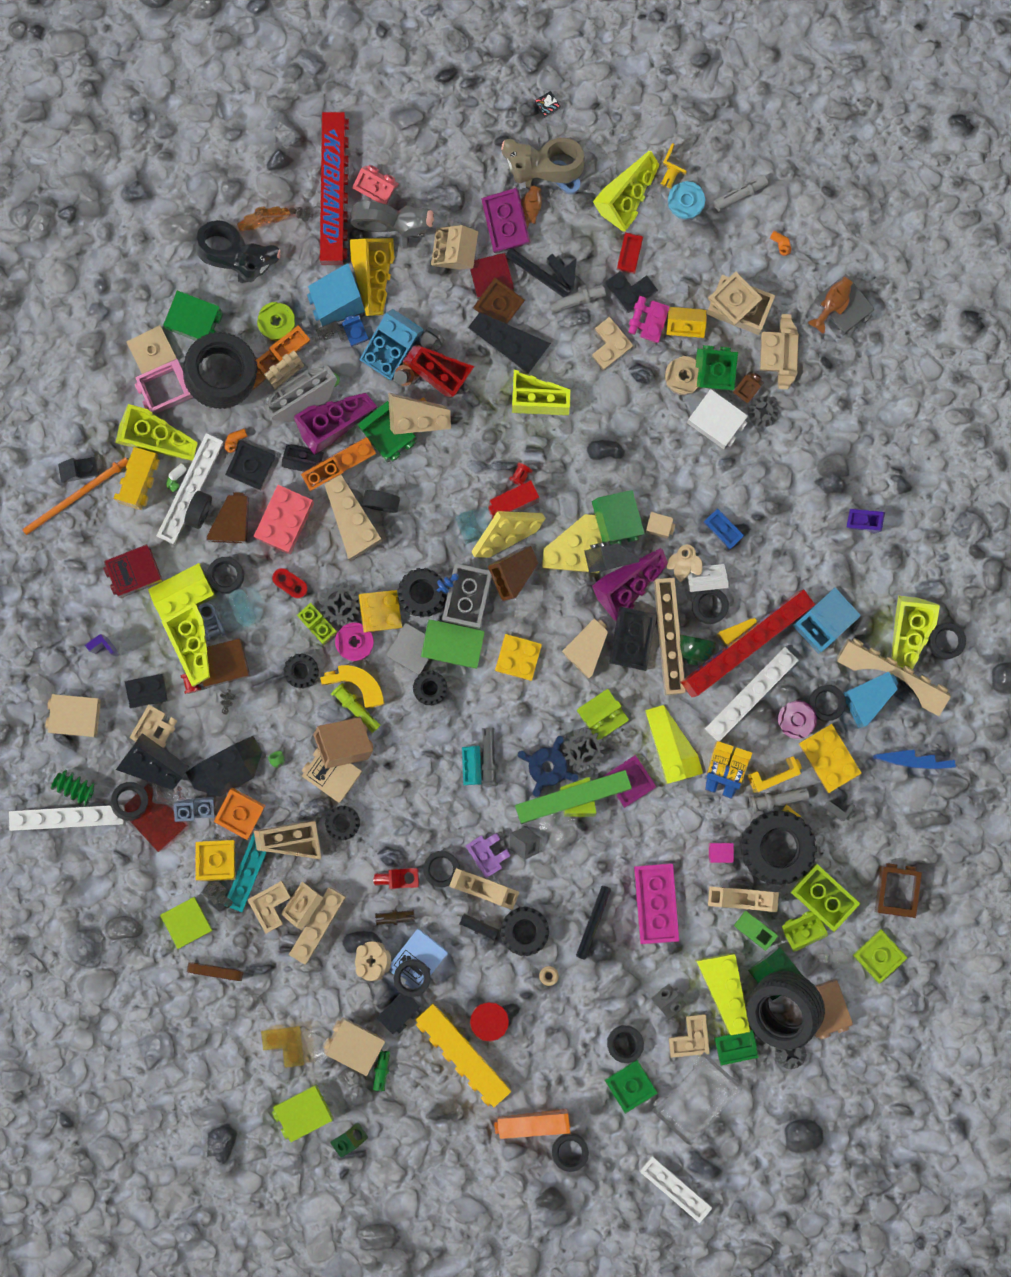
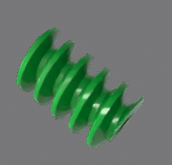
M66 769L62 773H58L52 782L51 790L57 788V793L64 791L65 797L71 794V800L78 798L77 802L79 804L85 801L84 806L86 807L94 793L95 784L92 783L88 787V780L80 783V776L74 780V773L66 776Z

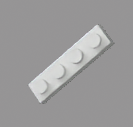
M653 1156L640 1169V1172L699 1223L712 1209L707 1202Z

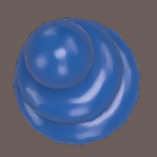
M453 574L451 578L445 577V582L438 580L439 588L436 590L449 593L448 586H454L453 581L458 580V574Z

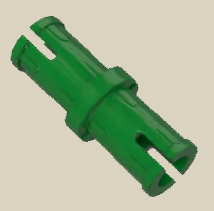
M380 1050L378 1054L377 1067L374 1068L376 1074L373 1090L385 1091L387 1074H389L390 1051Z

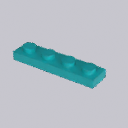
M254 833L224 906L239 912L244 911L247 899L250 896L267 851L257 850Z

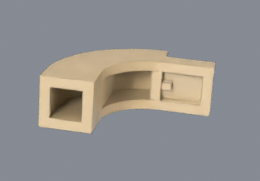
M457 868L449 886L513 910L519 895V891Z
M709 886L708 906L777 912L779 893Z

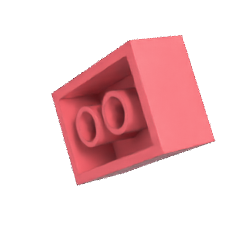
M277 485L254 534V538L291 555L313 508V500Z

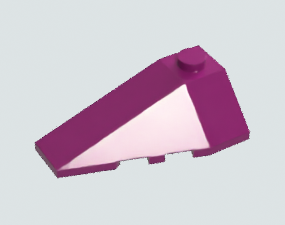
M660 548L639 558L640 562L625 565L606 574L592 585L597 600L616 622L619 607L633 609L635 606L633 603L639 596L645 594L646 591L644 589L647 585L655 581L667 566L668 562L663 549Z

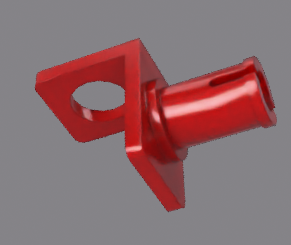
M391 869L389 873H376L373 877L374 885H389V889L418 888L419 869ZM407 873L414 875V881L411 884L405 881Z

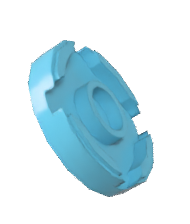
M684 181L673 186L667 201L672 214L687 220L693 219L701 213L706 200L703 190L699 185L694 182Z

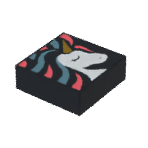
M551 91L535 100V104L544 118L561 108Z

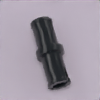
M465 913L459 925L475 931V934H482L493 941L499 932V929L484 923V920L480 919L479 921Z

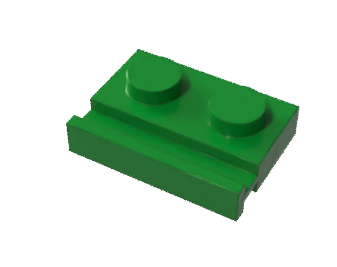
M752 1029L746 1033L714 1037L720 1066L759 1058Z

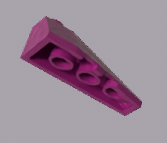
M367 393L345 397L344 400L336 402L329 401L324 405L309 406L296 414L294 420L303 441L315 455L377 409V406Z

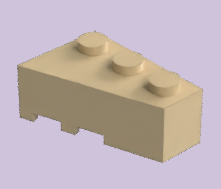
M304 821L254 831L257 850L321 859L315 821Z

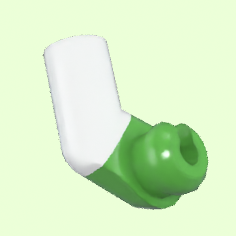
M179 464L169 473L166 486L172 492H176L179 489L180 485L176 481L187 471L183 464Z

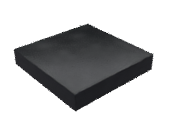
M240 440L225 476L261 491L276 456Z

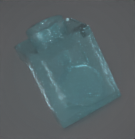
M472 510L463 512L455 517L465 544L481 538L482 532Z

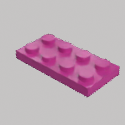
M673 864L634 866L640 944L679 941Z

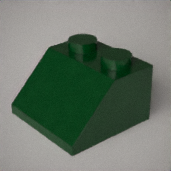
M779 946L775 947L748 970L757 983L770 973L778 971H790L802 975ZM781 995L770 996V999L773 1001Z

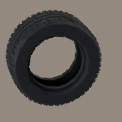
M214 332L198 338L190 346L184 360L183 379L186 389H188V392L194 399L206 407L209 406V408L226 409L242 403L250 395L257 376V361L253 350L240 337H235V335L226 334L225 332ZM212 354L228 355L239 365L241 377L235 384L229 387H214L204 381L199 372V365L206 357Z
M778 971L764 977L754 988L747 1001L746 1013L751 1028L762 1041L779 1049L792 1050L804 1046L816 1034L824 1020L825 1005L820 992L810 980L794 972ZM783 995L790 998L800 1008L803 1022L799 1025H788L778 1020L769 1008V997Z

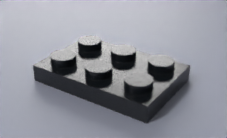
M619 607L609 664L647 671L657 618L656 614Z

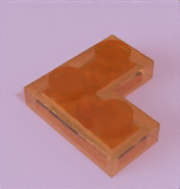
M265 206L255 209L253 214L244 216L243 220L237 223L239 231L255 230L264 223H278L290 216L288 208H280V206L267 209Z

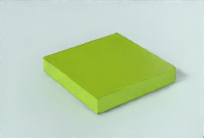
M195 896L160 915L177 949L213 931Z
M882 929L877 931L852 954L878 984L885 980L907 959V956Z

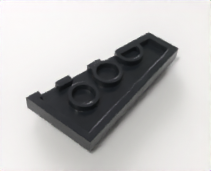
M480 312L468 327L469 330L527 374H529L551 344Z

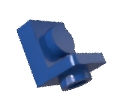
M351 315L344 319L345 321L342 322L351 347L369 340L360 316Z

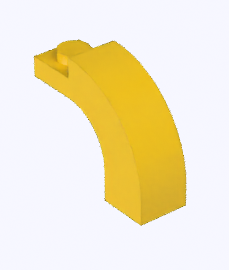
M341 665L338 666L339 674H336L335 671L324 673L323 677H320L323 686L340 682H350L357 685L363 694L366 709L385 705L379 684L363 669L355 666Z

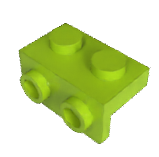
M811 911L805 912L800 918L786 921L782 926L783 934L793 952L828 936L822 921Z

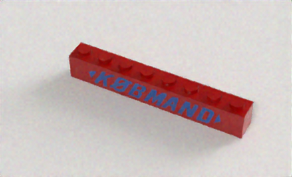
M322 112L321 265L343 266L344 260H347V248H344V241H348V230H344V223H348V211H345V204H348V192H345V185H348L349 178L348 174H345V167H349V156L345 155V148H349V137H346V130H349V118H346L345 112Z
M804 589L796 592L680 683L691 698L699 696L811 609L815 603Z

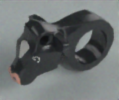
M215 220L207 222L197 232L195 249L199 258L211 266L236 271L238 273V282L242 284L244 280L246 282H253L257 277L263 275L271 265L279 261L281 256L280 250L276 245L262 246L254 243L245 245L240 232L226 221ZM213 236H221L228 239L232 245L225 250H214L205 241Z

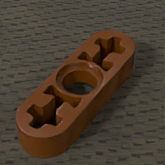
M188 962L187 966L188 973L234 981H242L244 973L241 970Z

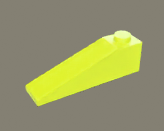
M128 404L120 422L115 443L193 461L198 442L175 429L163 419L158 418L148 409Z
M898 595L891 658L898 662L897 665L900 667L914 668L924 645L926 646L932 630L937 625L939 604L917 597Z
M194 602L161 621L193 687L210 678L204 620Z
M662 705L645 710L666 784L703 774L697 753L665 706Z

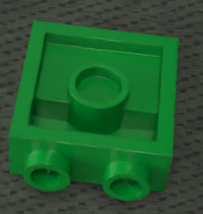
M703 345V349L697 348L695 365L698 368L697 387L734 390L738 352H731L729 347H720V350H714V346Z

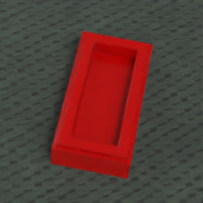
M625 232L616 270L635 274L644 236Z

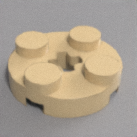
M682 356L669 363L665 371V380L667 387L671 391L679 395L693 394L699 388L697 387L698 368L695 367L696 360L688 356ZM683 371H686L689 379L683 381L679 373L682 374Z
M367 942L357 948L355 966L356 974L359 977L368 981H379L384 978L382 976H384L385 972L388 973L391 967V955L389 950L385 949V945L380 942ZM373 957V959H375L376 962L371 965V959Z

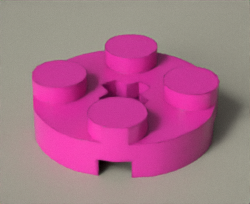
M348 623L337 633L335 646L343 658L349 661H360L370 655L374 646V639L371 632L364 633L362 624ZM352 637H356L357 640H360V643L357 644V647H353L352 644H349V641L352 640Z

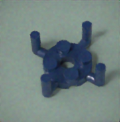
M558 736L555 739L552 748H541L533 755H529L524 751H519L517 754L519 759L529 762V773L532 779L537 782L532 792L534 797L540 795L543 786L555 785L563 778L572 782H576L579 779L578 775L567 771V762L559 751L564 741L562 736ZM545 761H550L553 764L551 772L543 771L542 764Z

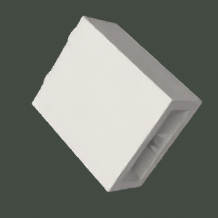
M710 389L687 423L724 449L727 445L730 447L736 439L734 435L737 430L741 432L748 423L745 421L748 415Z

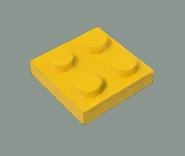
M397 590L359 594L364 633L402 628Z
M505 634L495 671L532 681L542 644Z
M235 841L195 842V880H235Z

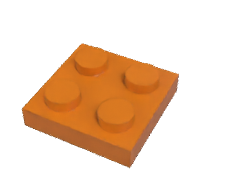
M232 787L214 822L248 840L266 805Z

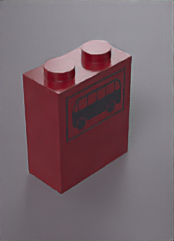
M147 544L104 561L106 565L103 567L107 578H111L113 583L110 585L111 590L119 598L163 582L151 548Z

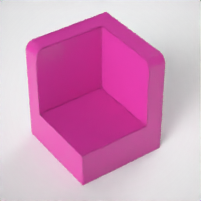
M708 843L709 863L734 862V843Z

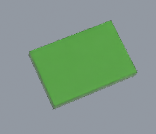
M428 619L420 657L477 669L485 631Z

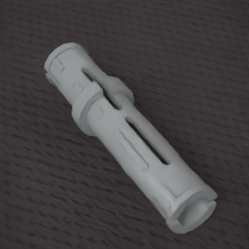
M763 174L750 182H744V185L714 200L715 208L719 212L748 195H754V192L769 185L767 178Z
M603 284L549 302V307L552 314L579 304H588L594 299L606 296Z

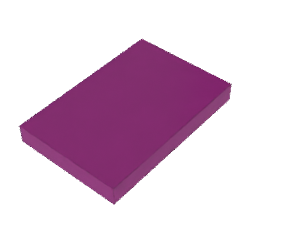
M518 188L481 198L495 254L531 243Z

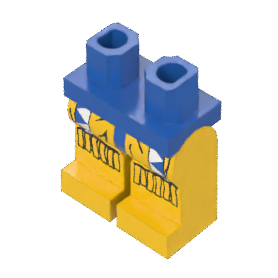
M716 741L705 776V790L715 793L718 784L725 786L722 796L732 799L736 790L740 789L752 752Z

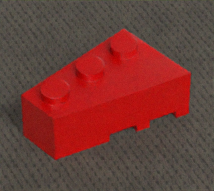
M413 346L403 360V363L440 393L448 397L455 396L475 367L418 346Z

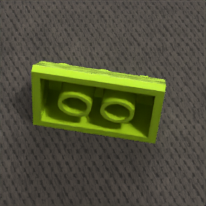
M814 863L810 867L809 872L805 873L803 878L798 881L791 893L835 932L860 903L817 863Z

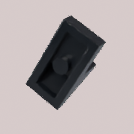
M552 253L547 257L546 263L569 289H574L577 258L564 267L565 263L559 256L555 257Z
M96 457L78 460L71 458L58 464L61 483L99 476Z

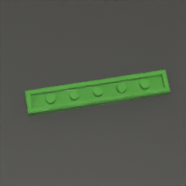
M625 770L516 804L515 809L520 824H524L629 791L632 788Z

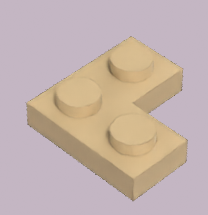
M610 317L595 328V331L606 344L593 353L592 357L605 370L633 348V345Z
M283 881L247 899L265 934L283 925L274 908L291 898Z
M706 1015L686 1016L687 1036L668 1037L671 1058L709 1054Z

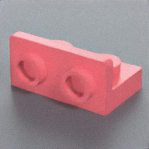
M372 165L362 167L352 188L378 203L387 205L394 189L398 187L399 183L395 182L394 177L379 173V169Z

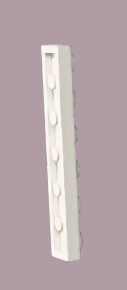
M207 433L205 434L156 535L157 537L175 545L184 527L185 514L195 492L201 491L224 444L222 440Z
M784 647L711 721L705 730L716 741H720L797 663L798 659Z
M119 805V807H120L123 811H125V810H124V805ZM111 806L9 811L10 831L125 824V820L118 818L113 813Z

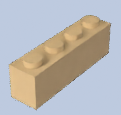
M328 887L320 906L312 914L309 923L305 926L289 956L305 965L308 963L347 896L332 887Z

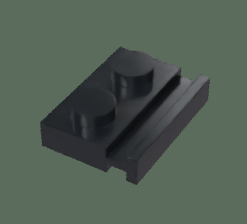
M163 674L124 681L130 709L168 701Z

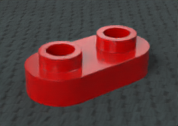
M279 568L273 573L272 580L274 584L293 598L301 599L307 594L308 587L306 583L287 569ZM281 575L286 576V580L284 582L279 581V577ZM297 586L302 588L299 593L295 592V587Z

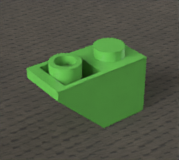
M744 911L733 925L765 951L768 950L778 937V935L747 911Z

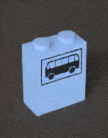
M418 928L391 962L390 972L394 974L399 964L405 960L416 959L426 964L431 975L448 954V951ZM414 966L407 967L401 973V976L407 980L405 984L411 989L419 988L422 985L424 976L419 968Z

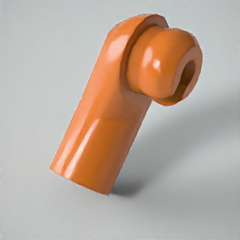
M244 428L228 434L224 444L227 452L233 453L236 450L238 441L248 437Z

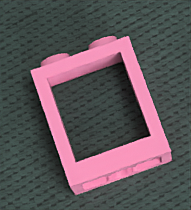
M178 359L135 377L137 380L135 387L139 395L143 394L145 398L142 403L145 409H148L154 415L193 398L188 389H186L183 369ZM174 371L184 394L154 406L145 383Z

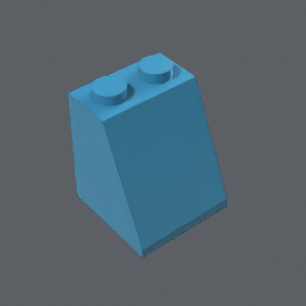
M349 263L308 286L310 291L307 294L310 305H315L316 309L312 311L315 320H320L322 327L343 320L348 316L365 312Z
M890 672L881 674L843 693L846 704L858 728L867 726L896 692L898 682Z

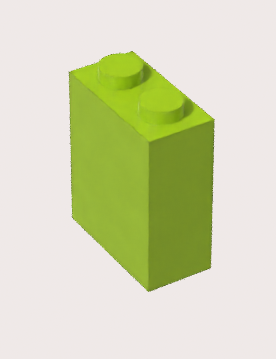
M317 1084L274 1105V1111H272L276 1122L280 1121L283 1127L281 1132L286 1140L289 1139L290 1143L328 1124L334 1119Z

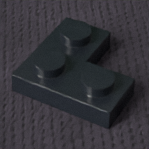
M619 271L605 282L626 313L634 309L639 296L648 299L658 292V289L647 275L631 286L622 272Z

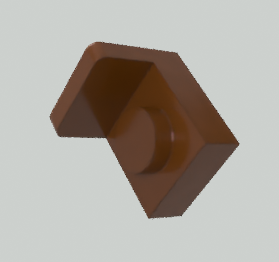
M748 372L733 393L748 404L764 384L762 377L755 372Z

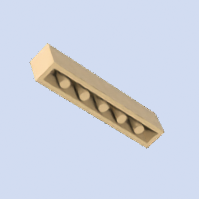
M675 578L655 579L654 590L664 695L686 693L685 688L680 683L684 679L680 650Z

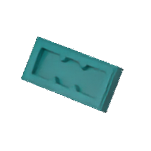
M480 746L462 747L463 785H482Z

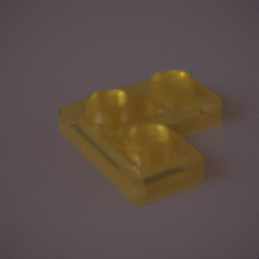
M300 1026L261 1031L263 1051L283 1048L285 1068L305 1065Z

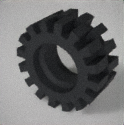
M303 653L295 654L285 662L283 669L284 677L292 686L304 689L316 682L319 676V668L317 662L311 656ZM296 665H307L309 673L305 678H297L295 676L294 668Z
M424 671L414 680L413 693L420 703L434 706L445 699L448 687L445 678L441 674L434 671ZM434 681L438 686L436 694L432 696L426 695L423 692L424 683Z
M337 806L326 815V831L336 840H348L359 831L360 817L351 807ZM341 815L347 816L350 820L349 828L344 831L337 829L335 826L337 817Z

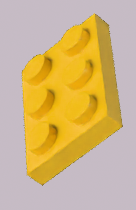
M832 724L798 743L827 793L862 774Z

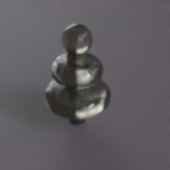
M306 206L304 209L302 207L297 209L291 207L289 209L290 214H296V217L298 219L302 218L303 222H307L310 217L313 218L310 207Z
M227 689V693L223 692L220 694V697L224 699L220 702L224 706L222 709L224 715L228 714V707L233 705L230 700L236 699V696L230 693L231 689Z

